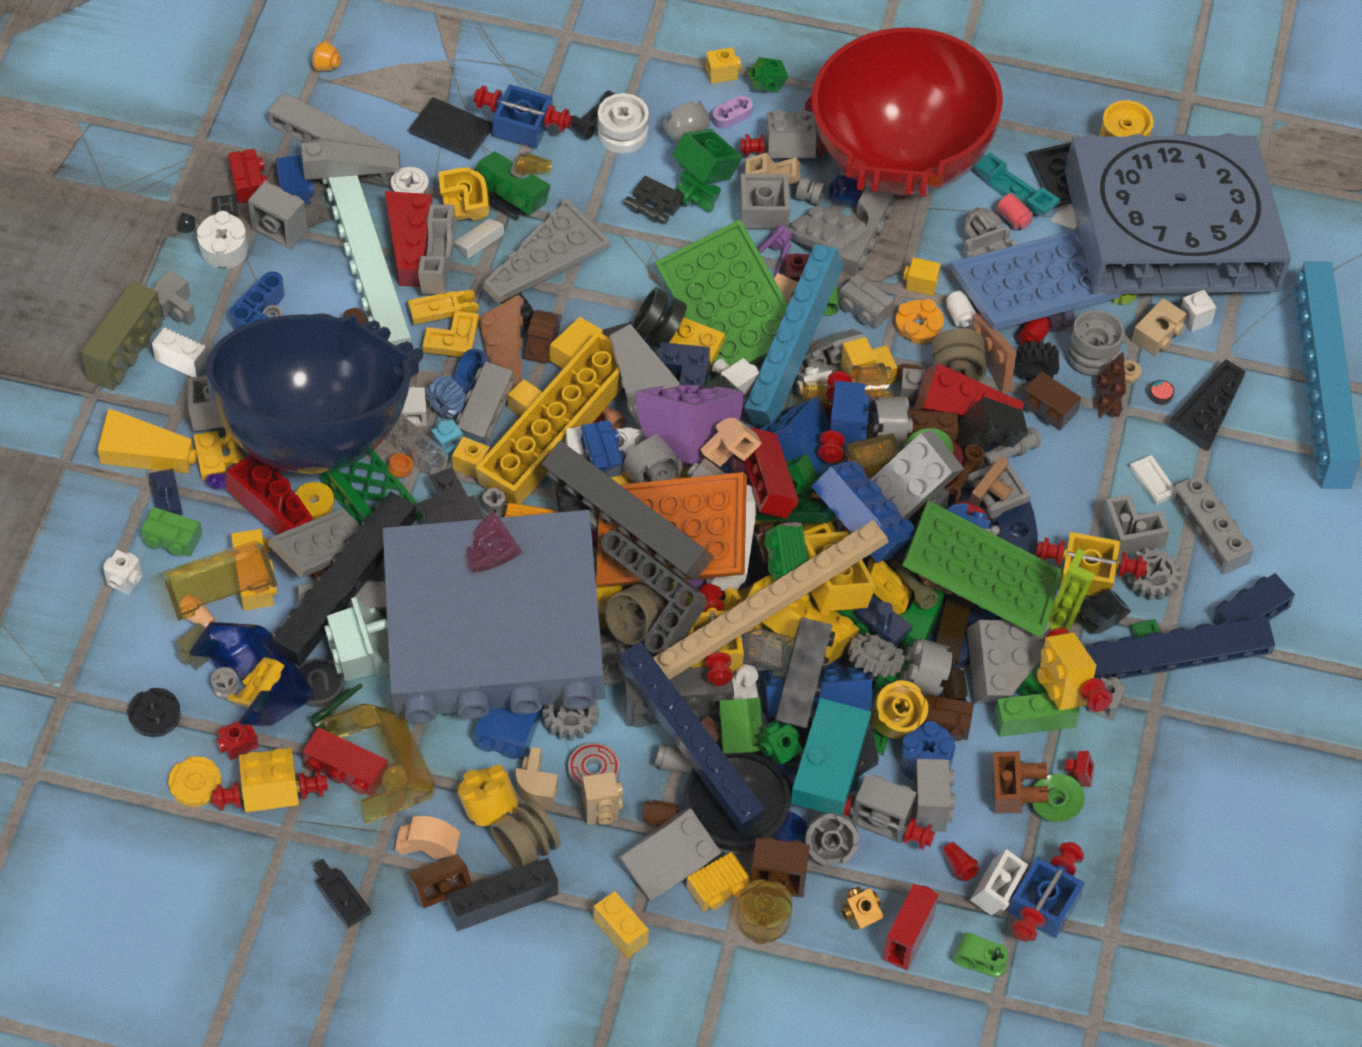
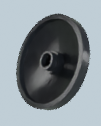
M753 752L724 753L764 807L763 819L740 833L695 770L690 774L685 786L684 810L690 808L693 810L718 848L731 851L754 849L756 838H774L784 827L790 810V789L783 773L767 758Z

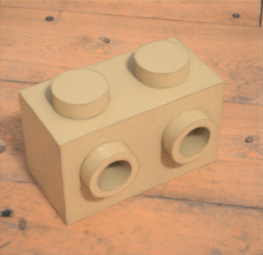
M614 772L583 777L582 802L587 825L598 823L606 825L618 820L619 810H623L621 798L623 797L621 781L616 782Z

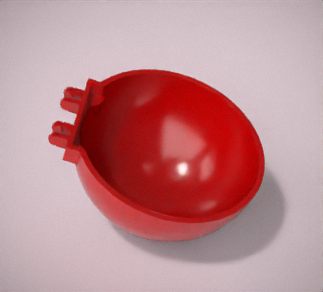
M911 27L891 28L872 32L845 44L824 63L817 74L812 91L813 115L820 139L832 159L846 173V177L854 178L858 181L857 190L863 191V188L867 186L872 188V192L881 191L889 194L909 196L920 194V197H926L927 193L952 184L967 174L980 161L994 139L1000 122L1003 104L1002 88L998 75L990 62L977 49L949 34Z

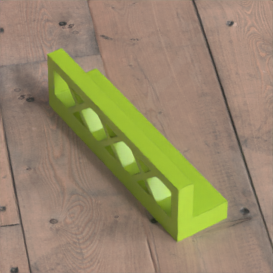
M1079 548L1054 600L1048 619L1051 631L1056 628H1066L1070 631L1095 576V573L1079 567L1085 552Z

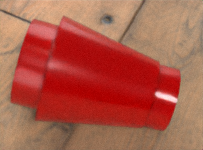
M951 842L944 847L943 853L956 878L962 881H969L977 875L979 867L977 865L978 861L955 842Z

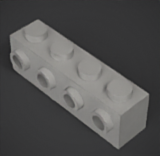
M1200 474L1176 484L1171 498L1221 573L1224 575L1248 565L1253 553L1252 545L1241 534L1237 522L1230 518L1223 502L1219 501L1214 495L1210 483L1205 482Z

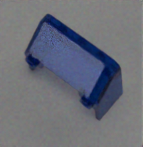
M210 622L190 650L191 656L211 657L217 669L222 667L231 668L242 681L264 657L277 660L284 665L279 680L273 684L270 691H260L240 719L241 725L272 726L309 702L314 695L313 688L294 663L274 653L273 635L269 630L260 625Z

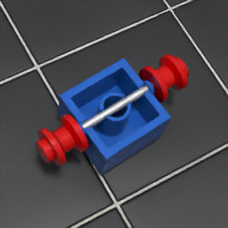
M509 84L503 98H501V90L497 89L494 93L488 92V87L484 85L475 91L473 101L476 102V107L481 109L484 105L490 106V111L495 113L493 116V136L537 148L546 128H549L552 124L558 126L560 132H564L566 128L569 129L571 126L572 115H570L569 109H564L562 112L556 111L555 105H553V96Z
M843 371L832 372L827 378L829 386L826 388L825 394L833 402L831 431L823 432L820 435L821 446L818 449V456L828 463L840 461L844 453L860 454L861 444L866 445L867 429L863 428H867L869 410L865 409H869L870 394H865V383H853L851 376Z
M1061 843L1058 848L1061 855L1054 856L1050 861L1051 864L1038 857L1035 859L1012 897L1008 912L1021 919V921H1014L1011 926L1017 939L1023 942L1035 941L1038 936L1036 928L1054 938H1057L1078 903L1085 882L1074 877L1076 873L1074 864L1081 863L1084 859L1082 849L1076 843Z

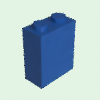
M542 705L541 710L532 714H517L511 708L489 709V714L478 721L474 731V746L479 747L483 751L501 753L511 759L519 758L524 760L543 713L544 705Z

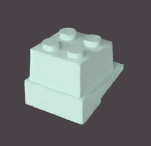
M351 598L353 607L328 615L329 625L324 626L337 674L343 673L345 681L374 674L376 678L390 675L388 625L386 618L384 619L383 615L375 608L370 609L358 598Z

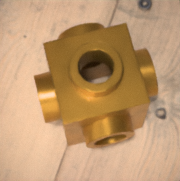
M860 886L846 891L847 897L839 900L842 905L840 907L841 914L845 921L850 922L853 930L862 929L884 918L879 907L881 906L880 898L875 891L872 892L871 888L861 889Z

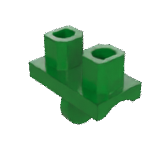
M685 170L681 173V181L676 191L684 195L683 203L686 205L694 203L709 213L713 211L715 202L719 199L721 188L715 184L711 186L703 184L693 174Z

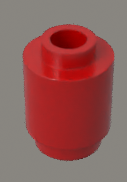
M1043 317L1026 322L1018 335L1021 345L1023 346L1025 342L1031 344V341L1034 340L1035 343H1039V340L1044 341L1050 331L1049 320Z

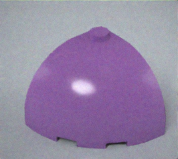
M678 385L677 389H664L663 386L637 390L636 403L639 422L647 439L655 434L659 435L666 441L678 458L684 462V465L692 466L695 462L699 464L704 458L709 459L703 455L701 448L718 432L715 426L727 418H736L740 421L743 391L715 386L713 389H699V385Z

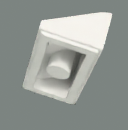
M487 219L454 242V247L469 259L504 235V225L498 221Z

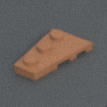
M981 313L973 315L970 330L981 334L985 340L986 365L1002 393L1011 392L1016 350L997 329H991Z

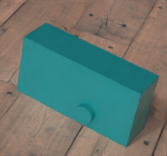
M820 698L793 785L791 804L824 813L844 814L869 729L871 711Z

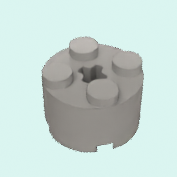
M871 397L869 409H867L871 414L866 428L869 443L873 444L872 447L904 446L907 440V433H912L913 430L912 419L908 418L907 414L909 410L908 397Z
M657 434L639 444L629 446L625 451L626 458L623 468L633 483L670 480L675 476L679 478L682 473L683 464L666 441Z
M921 638L916 639L913 647L907 645L903 655L905 656L904 661H907L905 670H902L899 680L911 682L920 688L921 693L937 697L944 688L940 687L942 679L947 680L950 673L952 652L947 651L950 649V646Z

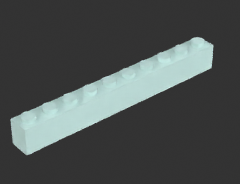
M358 176L321 178L323 185H328V188H326L328 201L334 204L332 206L334 220H339L340 224H337L340 238H345L346 241L343 243L346 257L351 256V261H349L352 275H357L358 279H355L358 294H363V298H361L364 312H369L367 321H378L381 326L380 328L387 327L390 329L391 334L388 341L392 344L398 345L406 341L411 343V337Z

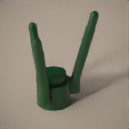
M359 683L351 690L346 689L326 707L310 716L309 720L314 729L317 730L319 727L334 734L364 724L365 720L360 719L334 727L333 724L337 721L332 713L334 709L360 690L363 685Z

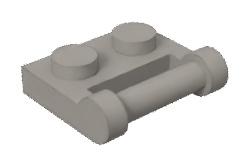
M1010 463L1006 471L999 478V480L1013 489L1005 501L995 502L988 492L982 500L987 507L986 511L990 518H997L1003 512L1030 501L1031 495ZM994 464L969 474L967 478L968 484L976 488Z

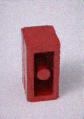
M254 148L228 154L231 176L239 203L248 202L249 198L264 181L268 182L267 175L261 174V171H265L262 157H257Z

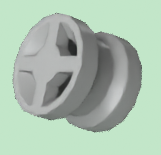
M222 667L213 672L211 683L213 693L217 698L227 700L231 693L235 695L238 693L239 687L234 670Z

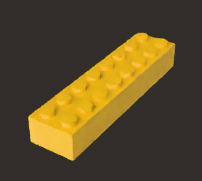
M597 331L475 467L478 482L486 489L498 488L504 492L506 501L522 504L547 475L549 470L542 463L560 440L565 443L566 429L582 427L583 425L593 423L623 389L620 369L615 361L610 338Z

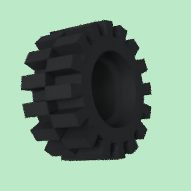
M1035 340L1031 341V344L1025 342L1023 346L1020 345L1018 350H1016L1015 371L1017 375H1020V378L1024 379L1026 377L1027 381H1031L1041 371L1052 378L1054 374H1058L1059 350L1055 345L1051 346L1050 342L1046 344L1039 340V343H1035Z

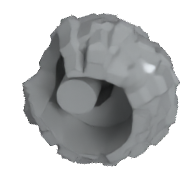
M976 207L967 213L965 223L963 224L965 236L970 239L1001 228L999 216L987 208Z

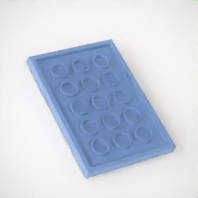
M1078 230L959 259L950 263L951 272L992 330L1121 297V294H1093Z

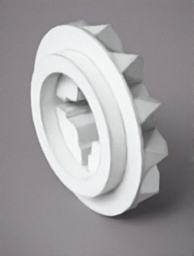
M404 167L399 169V172L393 174L391 188L395 192L424 194V191L428 189L429 181L426 173L421 169ZM413 179V184L408 188L406 184Z

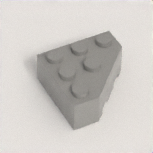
M978 620L967 628L975 703H997V699L1008 698L1015 692L1041 660V650L1044 648L1045 638L1051 631L1050 621L1047 622L1046 629L1041 637L1029 633L1006 620Z

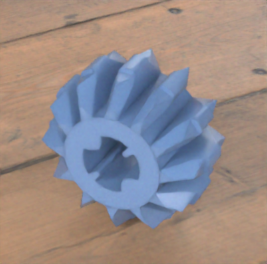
M441 375L437 377L425 389L427 393L425 397L430 401L429 406H432L435 412H439L443 418L446 416L449 418L456 416L467 405L465 402L467 395L463 392L464 388L460 387L458 381H453L450 376L445 377Z

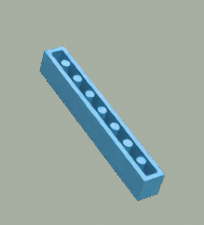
M815 244L744 407L752 423L766 425L774 419L778 421L844 266L839 251L835 247Z

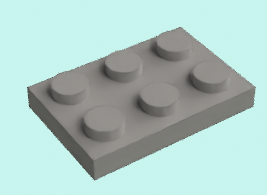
M819 205L811 208L808 213L787 227L792 233L791 240L812 248L815 244L835 247L838 251L867 230L863 221Z

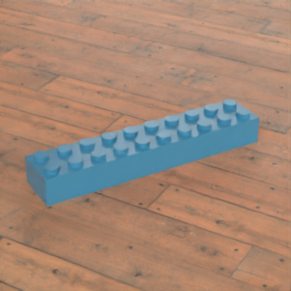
M1304 261L1301 271L1297 272V285H1294L1292 288V298L1297 302L1295 306V319H1299L1297 336L1298 339L1302 340L1300 345V357L1304 358L1302 374L1303 378H1307L1305 396L1310 401L1308 404V417L1312 418L1310 435L1311 438H1315L1313 457L1317 458L1318 461L1316 465V478L1320 479L1321 489H1351L1361 461L1333 262Z

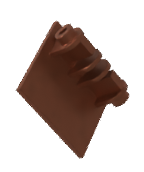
M1123 352L1112 360L1096 377V405L1099 418L1105 413H1109L1112 417H1118L1123 410L1122 401H1120L1126 394Z

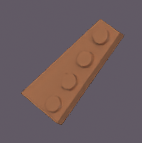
M519 295L479 316L487 356L492 364L513 371L516 377L513 388L522 379V359L519 358V350L522 348L523 340L520 337V327L523 326V317L520 315V310L523 307L524 299Z

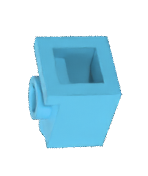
M453 419L442 421L431 430L432 439L429 442L443 461L452 456L463 437V433ZM453 443V445L446 448V444Z

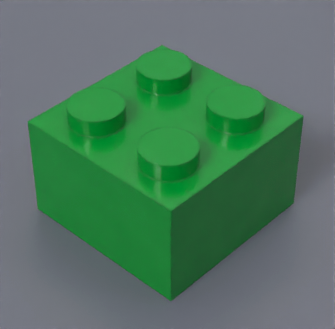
M712 129L684 133L672 154L681 167L689 170L703 184L731 179L743 158L740 153Z

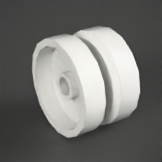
M621 93L605 98L599 105L597 134L600 143L606 149L621 154L631 153L640 149L646 143L649 131V111L644 101L635 95Z

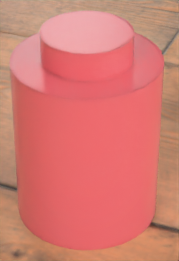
M1013 193L1003 197L996 207V210L1016 230L1025 229L1032 222L1033 213Z

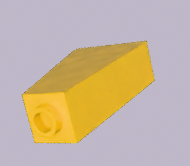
M108 409L98 446L101 464L160 471L173 469L174 472L189 474L191 464L195 465L197 459V450L193 449L192 439L116 410Z

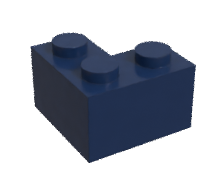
M661 342L659 359L674 377L680 381L679 384L699 385V389H703L708 382L710 347Z

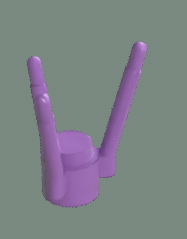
M778 225L757 247L759 253H762L769 246L775 250L783 249L774 276L777 273L780 274L786 254L792 247V244L789 242L792 238V233L787 227Z

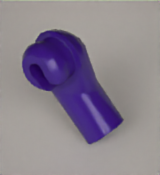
M232 463L229 469L236 465V463ZM226 473L209 474L206 478V484L215 490L226 489Z

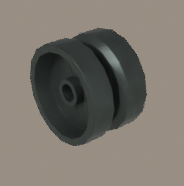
M655 287L641 304L632 326L643 339L649 336V344L660 349L661 342L669 343L675 335L685 315L687 304L675 297L668 301V293Z

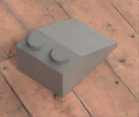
M690 808L679 811L619 858L647 899L652 901L699 870L720 854L721 851Z

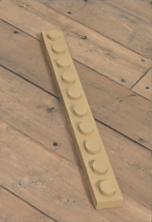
M874 520L661 652L654 657V660L668 679H672L889 543L887 536Z

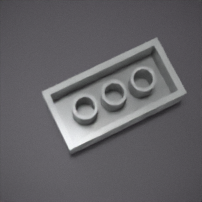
M929 430L920 433L870 480L880 486L881 493L888 500L895 503L898 512L904 519L909 520L928 500L930 501L961 473L964 468L935 431Z

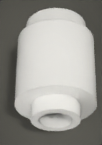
M962 291L951 293L946 299V307L956 326L964 328L971 326L973 315L977 314L968 295Z

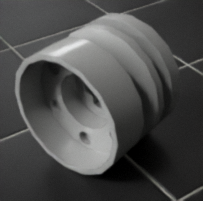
M1100 310L1086 311L1079 315L1074 322L1072 337L1068 345L1067 357L1070 364L1078 371L1088 375H1098L1119 355L1124 338V327L1121 321L1114 315Z

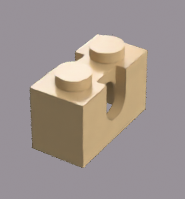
M1163 298L1135 326L1132 342L1155 357L1161 350L1165 351L1172 341L1171 337L1182 334L1186 327L1184 322L1187 313Z

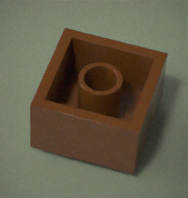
M772 837L756 838L750 891L803 898L810 845L795 840L790 842L778 841Z

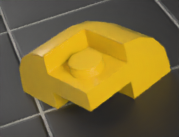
M470 167L439 172L440 193L443 196L444 205H454L457 220L471 218L474 222L483 219L490 213L488 187L485 178L479 172L472 170Z

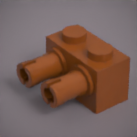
M1020 751L993 752L995 814L1022 813V806L1025 803H1048V786L1024 787V784H1021L1023 779H1047L1046 762L1023 763L1020 761Z

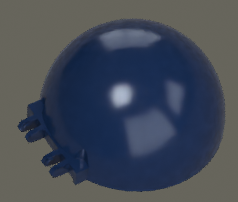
M306 314L271 317L249 323L230 332L214 346L209 354L206 365L208 390L222 425L233 440L251 456L271 467L288 472L303 474L331 472L361 460L377 448L390 434L404 409L409 392L410 379L412 376L419 374V362L423 358V350L420 348L413 349L412 343L408 341L398 345L392 344L388 341L391 334L390 329L387 327L380 328L379 322L375 320L361 324L356 320L357 316L354 314L345 318Z

